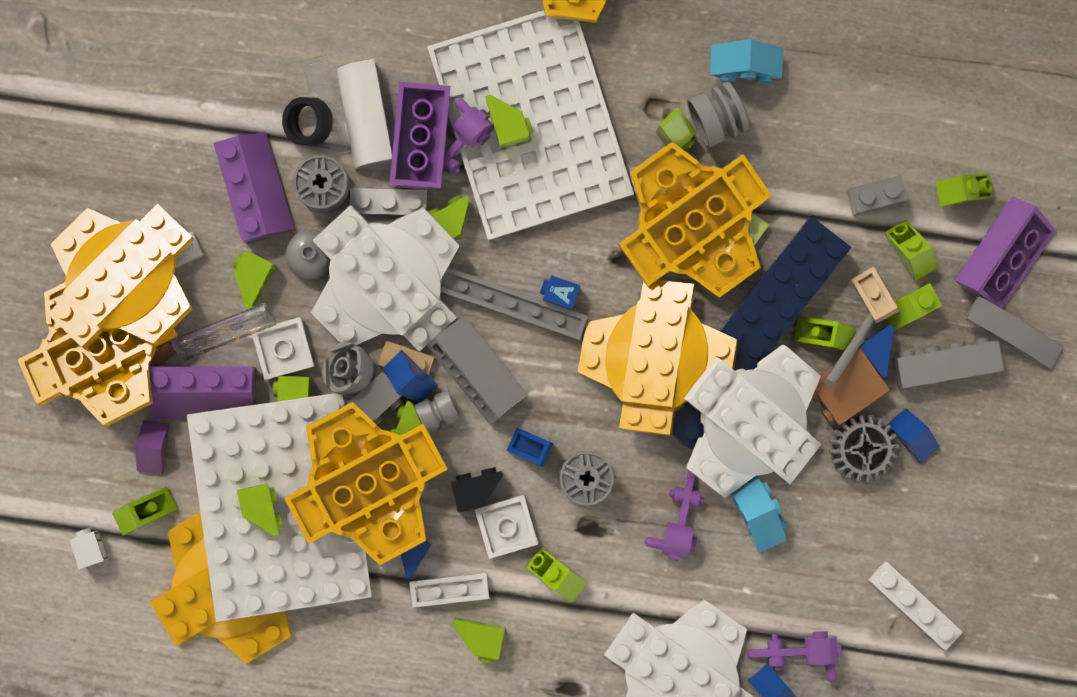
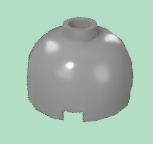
M304 230L295 234L288 243L286 262L290 270L299 278L312 281L324 278L329 274L331 259L313 242V239L320 231Z
M349 342L340 343L332 348L330 352L333 354L329 360L325 359L323 364L322 376L325 385L330 387L332 391L342 395H354L364 390L370 384L374 372L373 361L367 351Z

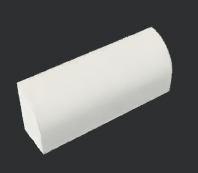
M375 59L354 62L339 67L336 72L355 170L392 163L393 151Z

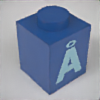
M551 275L549 281L544 280L540 294L544 295V301L572 310L580 285Z

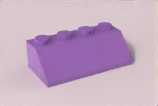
M399 82L390 185L392 188L413 190L441 189L451 86Z
M267 133L239 135L213 143L242 242L249 244L295 230Z
M1012 196L1007 205L1003 207L994 224L989 228L979 246L974 250L966 265L960 270L955 281L974 298L980 296L1003 309L1056 232V229L1036 206Z
M149 367L153 403L150 406L153 419H187V414L256 405V367Z

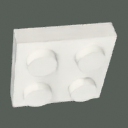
M301 317L251 331L264 380L315 367Z
M524 495L474 509L489 559L538 545Z

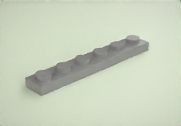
M449 267L440 280L441 293L579 341L588 318L587 315Z

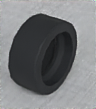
M295 98L286 106L283 112L282 126L284 133L290 141L297 145L315 146L323 143L329 137L332 130L333 117L331 110L319 98ZM305 106L312 107L317 118L316 128L311 136H304L298 125L300 112Z

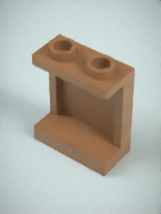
M858 348L833 387L828 386L825 380L834 366L820 375L821 377L812 400L815 403L819 401L824 408L822 414L829 424L834 423L836 426H839L890 390L862 349Z

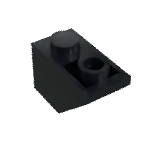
M496 467L481 470V476L471 477V473L456 476L457 481L451 482L458 513L484 507L503 477L502 471L497 472Z

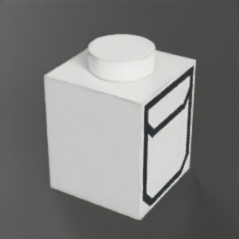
M87 528L76 532V538L69 540L79 569L109 560L99 530L91 532V529Z

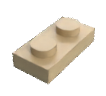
M874 266L851 279L877 324L900 311Z
M386 341L378 365L384 367L402 349L429 376L435 357Z

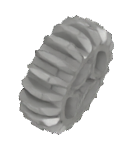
M859 414L857 417L858 423L851 417L848 419L850 426L846 423L840 425L843 432L839 430L833 431V434L839 437V439L830 440L829 443L837 445V449L829 450V454L838 455V458L831 461L832 464L841 462L842 465L837 469L838 473H842L847 469L846 479H850L855 474V483H860L863 476L864 482L868 484L871 481V475L875 481L880 480L879 471L884 476L889 474L885 468L886 465L890 468L895 467V464L889 460L890 457H899V454L892 453V448H899V444H891L890 440L895 439L897 435H887L891 426L886 425L881 428L883 419L879 418L873 424V415H868L865 422L864 415ZM866 428L875 431L883 443L875 444L871 442L869 434L866 433ZM858 429L855 444L844 447L850 433ZM863 442H866L865 445H869V447H876V449L866 451L865 456H862L863 452L852 451V449L862 447ZM883 451L880 462L870 469L873 454ZM845 455H856L859 458L860 464H862V470L853 467Z

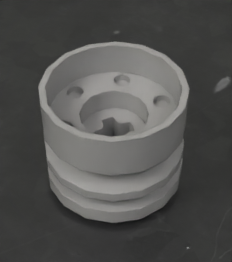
M728 81L721 84V91L718 87L712 88L713 101L703 92L687 99L693 123L707 148L725 141L723 129H726L733 138L738 134L737 129L741 133L749 131L745 106L734 87Z
M325 155L311 156L297 167L293 178L294 190L298 198L309 209L321 214L333 213L342 208L348 201L351 181L343 166L334 158ZM320 177L327 181L322 189L315 185L319 182L318 178Z
M582 451L571 455L563 463L559 473L560 486L564 494L572 502L583 506L595 505L603 501L610 494L614 484V472L610 463L602 455L592 451ZM586 471H590V476L594 477V481H590L588 486L583 485L584 482L579 480L580 475H584Z

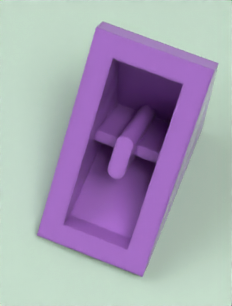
M143 420L135 444L137 471L163 474L170 423Z

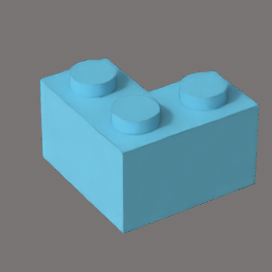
M752 39L711 45L710 76L719 77L721 82H736V78H740L743 80L756 79V83L769 84L772 83V79L782 78L783 47Z
M756 475L731 494L745 522L749 536L759 553L787 541L784 533L787 525L782 515H778L782 511L777 500H771L769 497L772 496V493L766 481L761 483Z

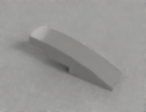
M980 296L975 299L965 320L984 329L987 334L1006 343V346L1050 370L1063 349L1061 345Z

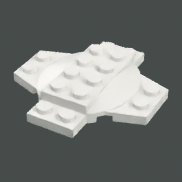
M349 205L313 239V242L331 260L329 266L330 278L311 313L340 343L349 342L358 345L382 333L400 334L420 352L435 336L457 318L453 311L440 299V280L458 250L459 244L425 207L396 219L390 224H379L378 222L368 223L352 205Z
M781 345L759 361L757 368L754 370L739 369L734 371L716 357L684 397L686 401L701 412V423L704 425V435L698 438L686 468L724 498L728 497L756 475L775 472L783 480L791 484L822 445L806 430V411L821 376L785 345Z
M705 599L678 618L673 624L652 626L632 612L604 653V656L625 670L628 686L625 697H754L739 686V677L736 669L747 629Z

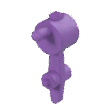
M462 98L455 100V106L463 113L453 126V130L459 137L448 150L445 148L443 172L446 171L449 175L453 173L457 175L461 171L459 169L461 163L456 159V156L466 143L471 148L483 145L491 137L490 133L494 128V125L488 120L490 115L484 109L471 108Z
M688 470L685 487L676 486L675 490L669 491V496L673 497L672 502L681 504L677 524L667 523L663 540L647 537L644 541L647 547L660 549L662 554L669 555L668 559L678 561L679 557L687 559L689 551L694 552L697 537L693 536L694 527L685 526L689 506L698 507L699 503L704 504L705 500L704 497H700V491L692 490L695 474Z
M828 631L812 632L813 636L804 638L805 647L784 648L783 639L778 638V634H772V639L767 640L768 648L749 649L747 654L748 657H768L769 666H774L775 671L781 670L780 666L785 665V656L806 655L807 665H825L827 681L834 682L836 680V663H839L838 655H842L841 644H837V636L828 635Z

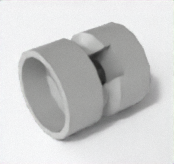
M447 390L434 395L433 401L425 399L414 405L422 424L424 423L429 434L441 429L442 423L450 425L461 420Z

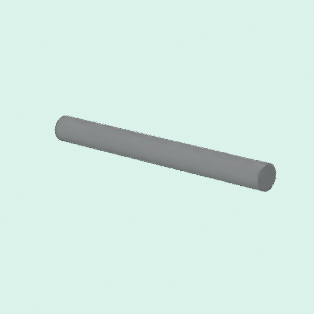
M871 313L868 314L826 378L825 383L828 386L833 387L875 324L876 321Z

